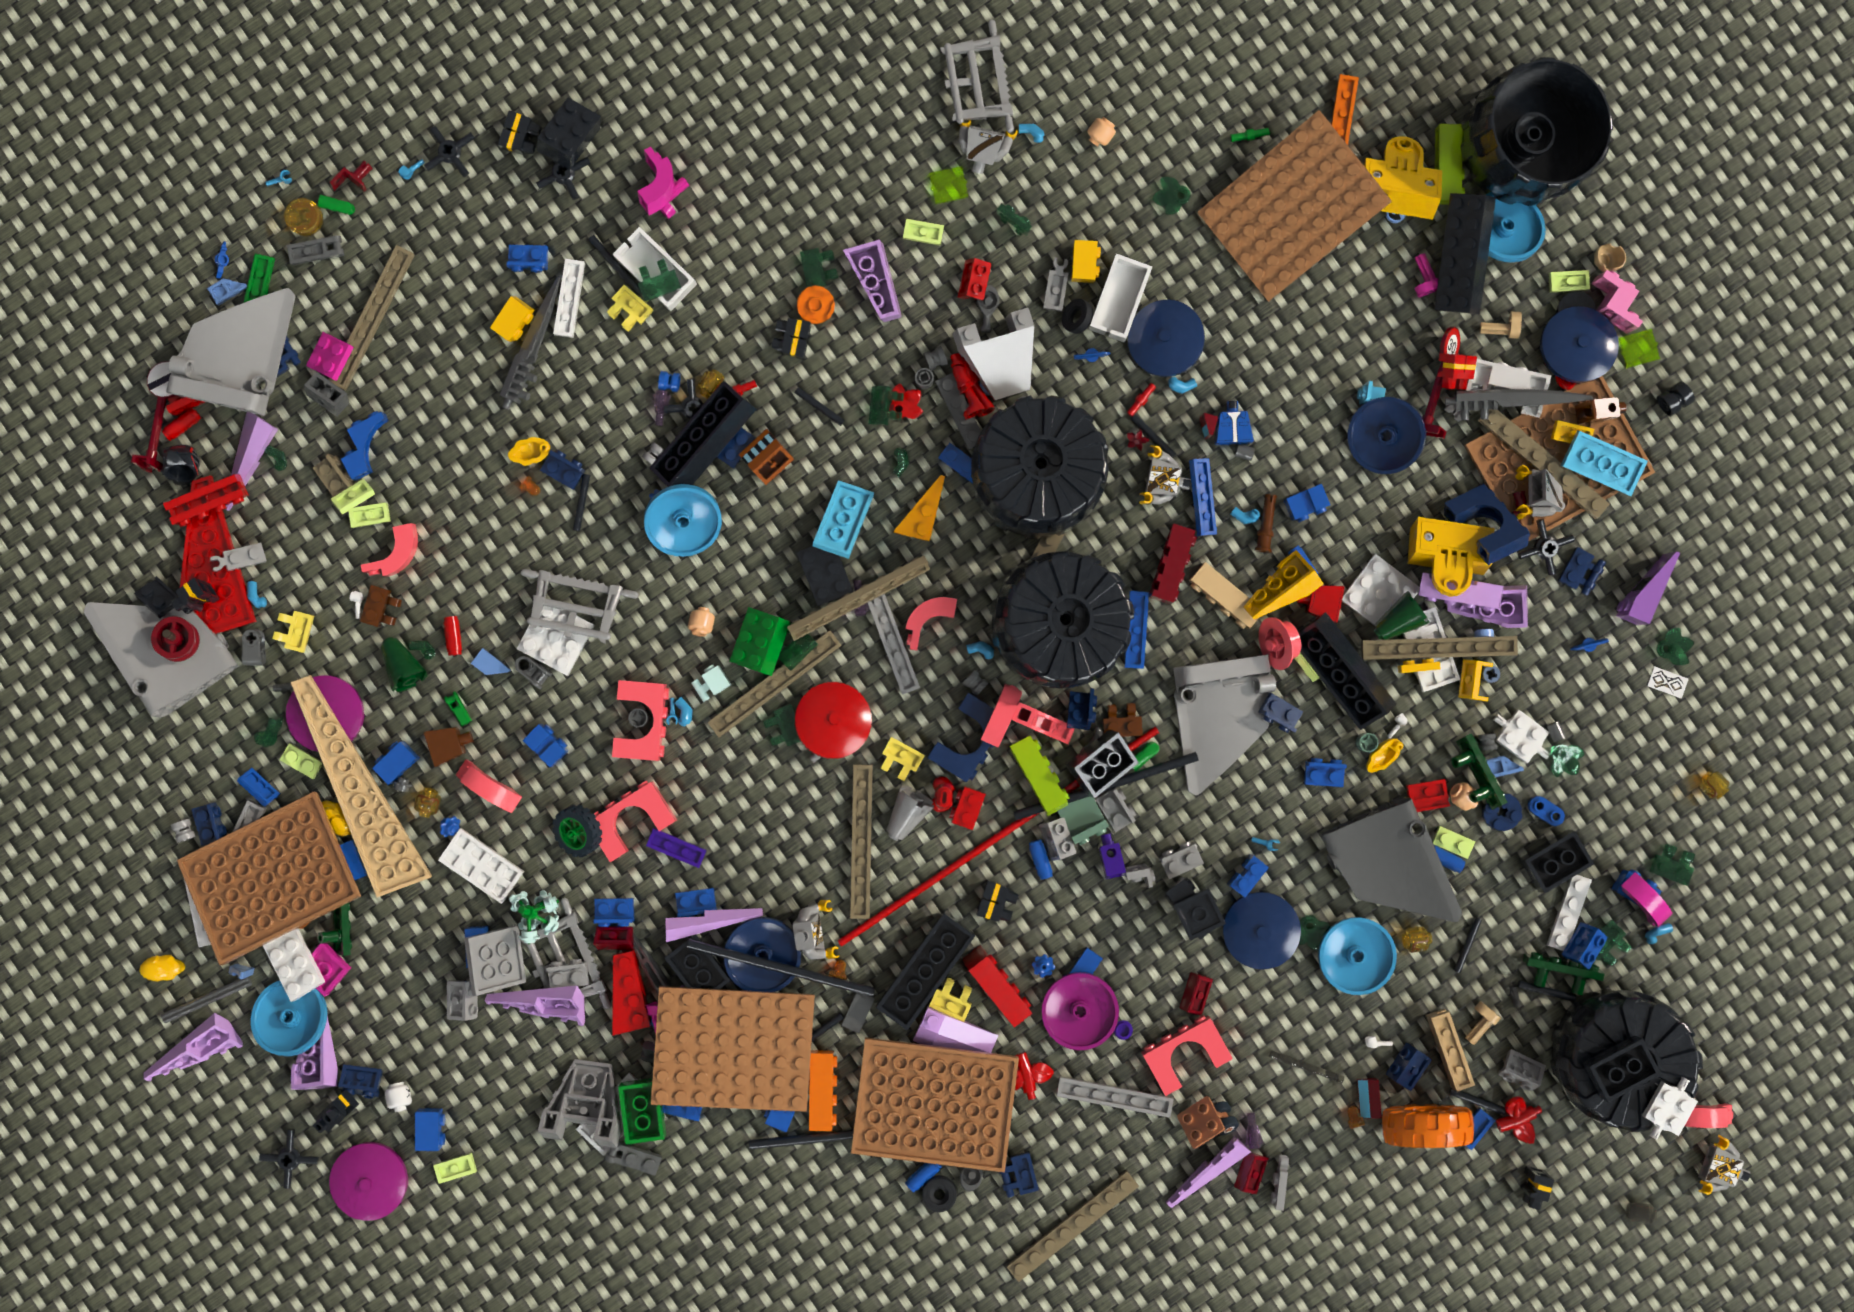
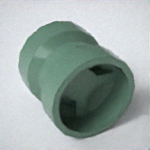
M1362 733L1356 739V746L1363 752H1372L1378 747V739L1372 733Z

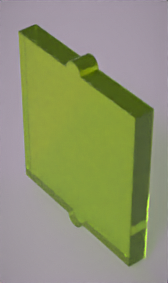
M962 166L929 173L932 184L931 191L934 193L936 204L968 198L967 180L964 178Z
M1652 329L1619 338L1622 349L1621 355L1624 356L1627 368L1660 359L1657 349L1658 342H1655Z

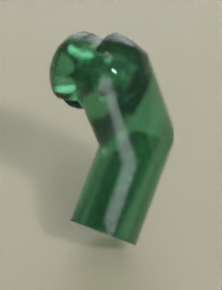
M268 445L264 453L274 458V468L277 471L285 470L287 467L285 453Z
M897 448L894 451V456L897 457L898 464L892 473L900 477L908 467L909 459L905 449Z
M409 641V650H420L427 660L435 656V649L428 641Z

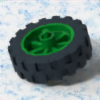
M571 805L556 814V819L553 820V833L556 835L554 836L555 840L559 842L560 848H563L565 853L581 858L595 851L600 846L602 830L599 826L601 825L595 819L594 813L591 814L588 808H583L582 805Z

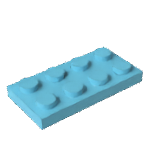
M1577 430L1561 466L1628 496H1632L1648 461Z
M838 480L812 546L849 559L874 497V492Z

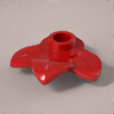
M898 384L893 388L890 394L892 403L889 407V413L893 418L902 419L906 417L915 419L923 413V410L917 406L921 398L920 390L911 389L905 391L902 384ZM900 406L902 411L896 412L895 407Z

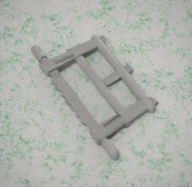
M991 19L988 22L991 37L976 41L972 39L953 45L945 43L944 47H940L942 54L946 57L949 80H945L946 89L951 88L955 110L952 121H957V123L961 124L964 120H987L986 117H1005L1006 130L1008 133H1012L1014 131L1011 117L1013 116L1011 103H1009L1011 96L1008 94L1010 89L1007 87V75L1004 73L1006 70L1003 66L1005 62L1002 59L1004 55L1000 52V36L997 35L996 23ZM992 50L1001 104L984 107L975 52ZM967 53L971 78L957 79L953 55ZM973 85L976 108L962 110L958 87Z
M528 569L521 571V575L524 577L538 578L536 595H533L532 614L527 619V623L530 624L529 629L539 626L564 631V637L571 638L572 633L599 638L600 642L606 644V640L611 639L609 631L614 616L617 614L615 609L620 595L633 599L639 596L636 591L623 590L622 586L617 585L605 586L604 582L600 584L597 581L591 583L590 580L584 581L583 578L577 580L576 577L569 578L568 575L564 577L562 574L551 575L550 572L539 570V573ZM549 582L608 594L605 610L547 599L546 594ZM543 606L570 611L567 623L563 624L540 619ZM577 613L602 617L600 631L574 626Z
M564 897L561 899V904L567 916L557 921L559 925L555 932L545 935V930L541 928L537 930V935L540 936V939L547 937L556 960L562 961V964H567L554 933L569 927L571 928L583 960L587 961L588 972L593 982L579 989L584 998L600 994L599 997L603 1007L609 1009L611 1003L605 993L607 988L603 980H600V971L596 969L597 964L593 962L595 958L591 956L592 951L588 949L589 944L585 942L587 938L583 936L584 931L579 929L576 913L572 912L568 899ZM524 943L527 944L537 969L532 971L534 977L540 976L544 988H550L546 967L551 966V964L543 965L535 943Z

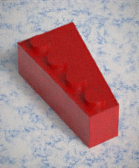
M981 945L963 958L968 971L1014 1028L1032 1014L1029 1008L1032 1006L1025 996L1023 998L1020 997L1018 987L1014 982L1010 984L1007 980L1009 978L1003 968L999 969L996 966L998 962L991 954L988 955Z
M634 949L618 952L613 955L612 1036L652 1025V1017L648 1015L646 1008L648 1000Z

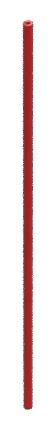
M1154 727L1127 746L1131 752L1159 733L1158 729ZM1075 780L1064 787L1068 794L1080 787V785ZM1038 814L1015 820L837 940L841 947Z

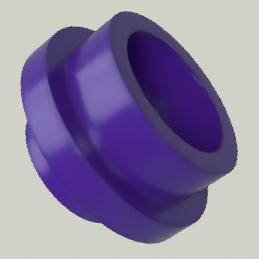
M1126 1020L1118 1021L1114 1030L1115 1036L1121 1040L1128 1039L1133 1032L1132 1025Z

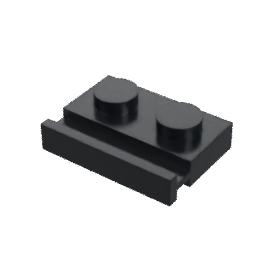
M157 576L154 581H149L134 593L159 619L174 608L171 600L178 596Z

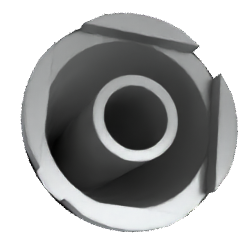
M902 785L899 789L887 826L888 836L896 841L898 839L903 840L934 808L930 798L918 790L916 793L910 791L912 787Z

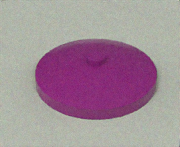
M327 675L312 677L352 742L359 734L364 722V706L359 693L350 683L339 677ZM293 691L286 706V722L289 731L302 746L318 752L296 694Z
M1085 972L1064 975L1048 988L1043 998L1042 1019L1048 1034L1058 1044L1073 1050L1095 1048L1112 1035L1118 1023L1119 1006L1115 993L1103 979L1096 975Z
M376 1142L359 1143L344 1151L335 1161L329 1178L330 1192L336 1205L348 1216L363 1221L377 1220L389 1215L402 1202L408 1186L407 1169L401 1157L390 1147Z

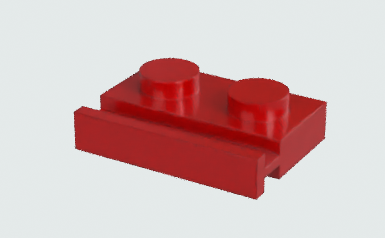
M1445 779L1406 785L1408 798H1412L1417 812L1450 807Z

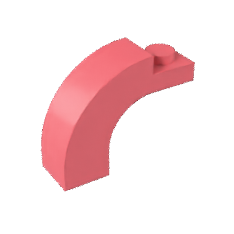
M409 523L392 527L395 538V546L392 553L384 560L362 564V572L373 576L381 574L380 571H382V576L389 577L406 568L417 550L418 534L416 524Z
M949 597L933 598L923 602L912 612L905 630L913 631L912 634H908L907 645L910 646V650L917 651L921 628L927 620L937 616L954 618L957 599Z
M1004 684L981 740L999 747L1022 696V691L1016 686Z
M1020 702L1011 719L1068 745L1075 731L1074 728H1067L1066 722Z
M467 759L456 773V776L461 780L460 782L470 790L510 813L513 812L522 798L515 790L491 778Z
M1726 1103L1711 1106L1696 1105L1685 1126L1696 1128L1728 1127V1124H1732L1733 1119L1732 1105Z

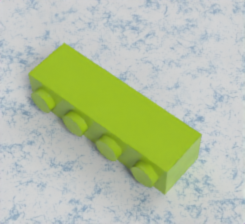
M1439 124L1435 128V169L1442 170V196L1439 205H1449L1450 193L1465 194V188L1462 187L1465 169L1462 168V161L1464 160L1460 149L1464 141V130L1461 124Z
M1028 736L1011 745L1010 750L1045 813L1049 816L1068 806L1067 799H1069V796L1064 788L1060 789L1058 785L1060 780L1056 773H1051L1048 768L1050 762L1045 755L1042 757L1039 752L1041 747L1038 741Z

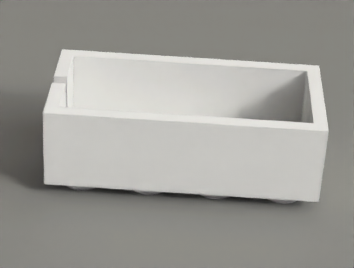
M638 227L627 239L632 247L629 248L624 242L613 253V256L668 310L672 311L697 283L649 235Z
M1116 254L1088 330L1102 335L1108 332V337L1125 342L1152 266Z

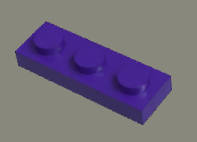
M653 828L646 844L649 848L697 868H700L707 852L704 848L663 831H658L656 828Z

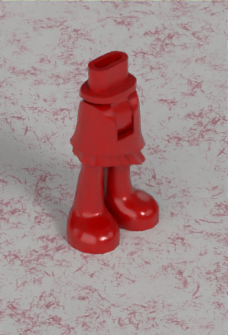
M959 353L951 355V367L953 368L958 390L960 389V395L965 393L969 403V407L964 410V418L970 419L977 415L983 417L992 413L995 407L979 386L980 379L976 373L970 369L968 362Z
M940 776L933 781L935 797L932 799V805H934L933 810L941 813L952 807L954 802L952 795L955 788L947 777Z

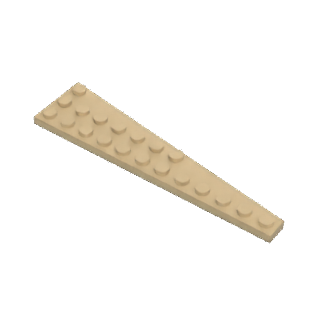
M309 675L291 682L376 897L431 878L430 871L312 676Z

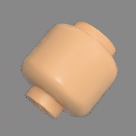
M1102 117V119L1096 118L1087 130L1090 136L1089 141L1097 147L1099 144L1103 146L1108 145L1116 133L1115 125L1105 117Z
M698 607V610H693L690 613L688 628L692 631L693 635L705 637L713 630L715 616L709 612L708 608Z
M1466 782L1455 784L1450 790L1451 802L1464 811L1475 808L1479 801L1473 803L1469 798V793L1476 789Z

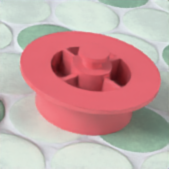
M1275 617L1266 618L1261 623L1259 628V645L1262 654H1269L1270 666L1277 670L1288 668L1292 660L1298 657L1301 651V639L1297 629L1292 623L1288 621L1282 622Z

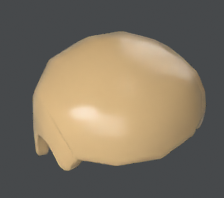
M1611 243L1604 244L1597 248L1594 253V263L1602 272L1606 270L1617 271L1626 263V253L1621 246L1615 247Z

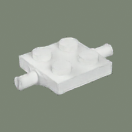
M1516 710L1508 720H1505L1499 714L1495 716L1496 718L1493 720L1502 726L1500 734L1495 739L1497 743L1525 764L1536 753L1545 759L1549 757L1551 753L1544 749L1542 745L1550 732L1520 710Z
M1682 1077L1677 1087L1670 1086L1662 1081L1660 1082L1642 1115L1655 1125L1649 1136L1657 1140L1662 1130L1670 1131L1677 1136L1680 1135L1698 1102L1684 1092L1690 1082L1689 1080Z

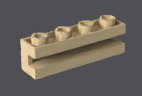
M1204 562L1190 578L1189 581L1192 583L1190 586L1198 593L1202 591L1207 595L1205 599L1211 604H1218L1221 607L1220 611L1227 617L1231 615L1235 618V623L1240 628L1244 629L1246 627L1251 629L1259 619H1253L1244 609V605L1250 598L1208 563Z
M1441 1009L1427 1014L1426 1017L1451 1088L1458 1092L1475 1086L1450 1012Z

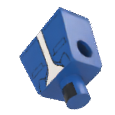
M1227 401V412H1220L1218 414L1215 445L1251 444L1254 442L1248 412L1238 411V401Z

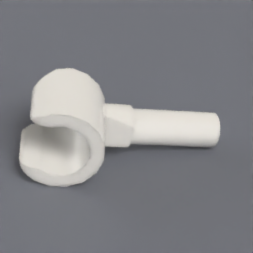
M354 591L350 594V601L356 602L355 617L360 619V606L364 595L361 592Z
M1403 713L1394 718L1397 725L1387 735L1388 738H1392L1398 729L1407 724V718Z
M1376 1036L1365 1037L1366 1046L1370 1048L1393 1046L1392 1041H1377Z

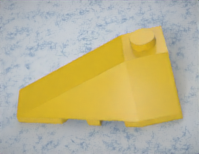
M1297 550L1277 565L1278 570L1273 576H1268L1264 587L1258 589L1244 605V609L1253 619L1300 600L1323 585L1316 571Z

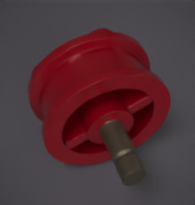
M171 616L162 619L155 625L151 634V643L154 650L162 657L170 661L181 662L191 658L196 653L200 644V636L198 630L190 622L181 617Z

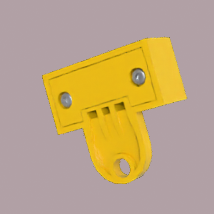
M1404 136L1392 138L1387 142L1384 151V161L1366 158L1364 166L1392 200L1389 205L1381 210L1382 212L1433 220L1442 196V170L1423 167V148L1412 138Z
M1418 517L1410 528L1408 564L1432 567V583L1436 590L1449 597L1459 596L1469 588L1472 574L1484 575L1492 565H1488L1477 553L1478 540L1494 533L1495 528ZM1447 583H1453L1456 586V590H1450L1447 587Z

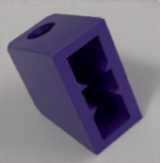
M1112 833L1101 835L1103 846L1099 848L1105 880L1124 876L1126 870L1119 843L1114 844ZM1112 851L1114 857H1108L1107 852Z

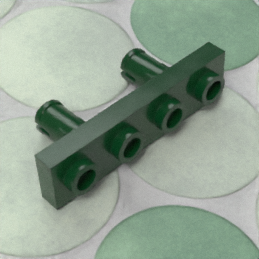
M1472 733L1456 741L1462 753L1451 758V764L1454 768L1468 764L1480 787L1469 793L1470 800L1476 803L1486 798L1491 810L1508 803Z
M350 903L333 910L334 931L319 932L317 935L320 944L334 942L335 952L341 956L351 955Z
M1531 952V954L1524 953L1523 961L1525 964L1537 968L1533 983L1536 986H1546L1548 973L1551 970L1574 975L1575 978L1571 992L1578 995H1583L1587 979L1600 981L1604 979L1605 973L1599 969V966L1592 964L1590 969H1586L1580 963L1572 960L1565 962L1555 956L1546 958L1536 952Z

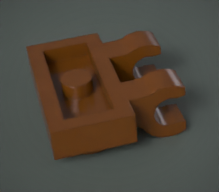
M371 585L360 622L380 627L381 623L394 626L397 618L384 615L386 606L389 604L400 607L402 600L390 597V590Z
M1126 703L1127 717H1117L1116 705H1107L1108 718H1103L1104 733L1110 729L1119 732L1121 737L1142 736V716H1136L1135 703Z

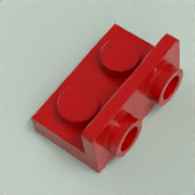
M977 258L965 260L958 298L984 300L991 269L990 262Z
M175 395L172 398H168L170 404L166 408L168 413L178 416L188 409L195 408L205 402Z
M965 786L963 790L959 789L955 799L959 802L956 808L952 807L949 816L952 819L951 823L973 830L986 794Z

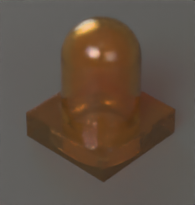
M528 476L519 488L521 490L525 489L532 496L539 495L540 487L531 480L532 477Z
M841 959L837 960L834 971H830L829 976L847 980L845 974L846 962Z
M1350 1106L1347 1110L1350 1129L1365 1125L1358 1108Z

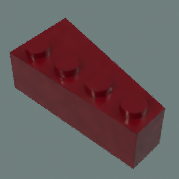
M1177 524L1171 525L1151 586L1149 598L1167 604L1176 602L1179 594V585L1183 582L1185 572H1183L1185 565H1188L1191 554H1189L1191 546L1194 547L1197 536L1194 535L1195 530Z

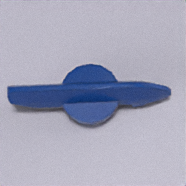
M223 241L220 252L214 258L218 266L216 275L218 279L221 278L223 268L229 262V257L225 254L227 251L226 241Z
M1090 348L1085 354L1074 355V359H1086L1089 362H1095L1099 357H1105L1111 353L1106 351L1098 352L1096 349Z
M1586 638L1582 644L1576 645L1570 650L1584 649L1587 652H1592L1596 649L1597 645L1608 643L1609 640L1608 638L1599 640Z

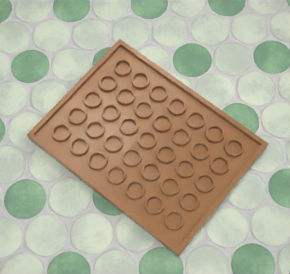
M1318 110L1197 213L1269 302L1389 205L1392 200L1322 112Z
M1603 376L1591 382L1578 383L1572 389L1563 391L1591 395L1593 399L1614 398ZM1579 401L1544 405L1540 418L1521 414L1510 420L1561 463L1570 444L1551 439L1555 420L1593 428V437L1647 460L1648 462L1639 481L1655 473L1624 414L1607 421L1577 424L1575 405L1587 402ZM1491 431L1464 445L1485 485L1495 493L1500 502L1506 505L1510 513L1516 510L1513 496L1515 492L1521 493V491H1525L1527 504L1530 507L1529 476H1526L1523 480H1518L1515 478V475L1518 473L1516 470L1521 465L1527 466L1530 471L1535 469ZM1571 471L1605 500L1619 493L1615 489ZM1563 493V502L1565 503L1563 511L1546 517L1527 515L1523 519H1518V521L1529 530L1530 541L1539 536L1536 520L1544 519L1546 531H1549L1585 510Z
M315 791L177 860L219 965H225L361 897L319 795Z
M659 986L651 1105L807 1112L815 995Z
M865 1037L851 1154L1005 1173L1019 1056Z

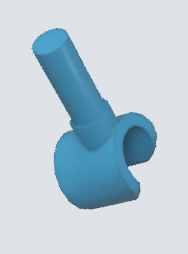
M421 159L410 168L403 165L398 171L399 175L408 180L412 177L413 172L425 162Z
M283 170L279 177L265 183L267 186L280 182L289 184L292 182V178L284 179L283 177L290 174V172Z
M670 698V715L666 720L668 725L670 724V717L676 719V724L679 719L675 714L674 698Z
M1252 837L1251 841L1266 846L1270 851L1278 850L1272 847L1273 842L1280 843L1277 839L1267 841Z

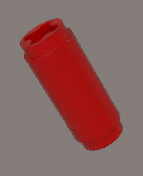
M194 408L188 409L165 426L162 433L169 441L176 439L198 423L201 416Z
M444 617L443 623L448 656L461 655L462 642L458 617Z

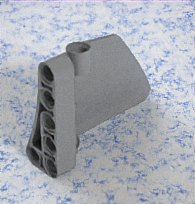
M286 288L261 296L194 323L182 351L177 356H172L169 361L171 375L166 392L265 416L269 396L274 391L296 298L292 290ZM265 381V388L260 390V384Z
M94 602L87 603L85 606V616L133 693L139 696L152 717H165L238 667V664L227 649L229 645L221 634L218 633L216 635L194 611L186 614L183 610L176 611L173 608L159 619L146 606ZM171 616L181 617L194 625L198 630L200 644L198 650L191 658L181 662H174L162 657L154 650L151 643V634L155 625L162 619ZM145 683V684H146V690L143 692V691H142V686H143V684Z
M1269 654L1173 668L1176 686L1174 698L1182 755L1196 752L1199 759L1197 762L1184 766L1187 790L1191 794L1199 795L1268 729L1269 723L1262 719L1263 715L1258 713L1268 694L1276 690L1275 677L1270 674ZM1185 690L1188 693V698L1186 700L1183 697V693Z

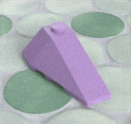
M1527 585L1504 586L1500 609L1495 608V612L1485 611L1483 606L1478 605L1474 609L1463 607L1464 603L1456 602V605L1447 604V611L1455 614L1473 617L1506 628L1528 627Z
M927 1005L913 1041L923 1045L991 1053L998 1035L967 1021L958 1020Z
M328 1016L325 1029L319 1040L310 1049L298 1054L296 1063L292 1065L291 1090L338 1087V1067Z

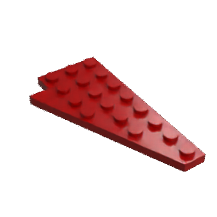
M213 476L193 480L190 492L214 483ZM213 510L208 512L209 516L198 520L196 517L190 520L191 523L186 527L180 587L193 578L212 585L220 599L215 603L206 601L203 603V610L201 612L196 610L194 612L216 635L257 622L251 602L247 597V588L241 569L227 572L225 566L218 572H213L212 570L214 567H218L219 563L217 561L210 562L211 557L219 556L223 558L222 552L234 549L223 510L219 512Z

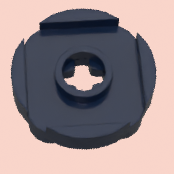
M1504 793L1508 803L1500 806L1503 809L1506 808L1504 817L1497 814L1499 807L1491 810L1487 800L1484 802L1485 804L1482 809L1483 820L1489 827L1495 830H1510L1522 819V808L1519 801L1508 793Z

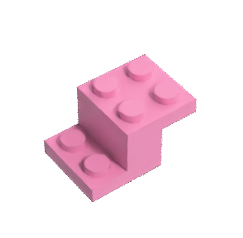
M1606 270L1595 277L1591 284L1607 294L1596 311L1602 313L1612 325L1626 334L1639 328L1643 321L1639 319L1635 312L1627 311L1639 293V290L1635 289V285L1631 282L1623 281L1614 271Z

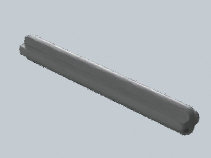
M250 977L242 980L239 979L161 1014V1018L164 1023H168L252 985Z

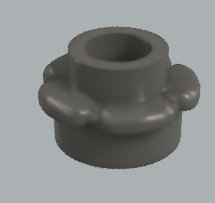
M398 777L397 780L393 781V789L409 792V788L412 787L407 778Z

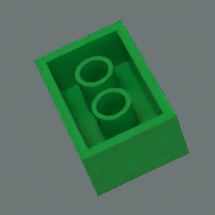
M748 607L729 662L772 676L788 631L787 627L790 626L791 622Z
M653 1078L620 1082L618 1086L626 1145L664 1140L666 1137L663 1105H651Z

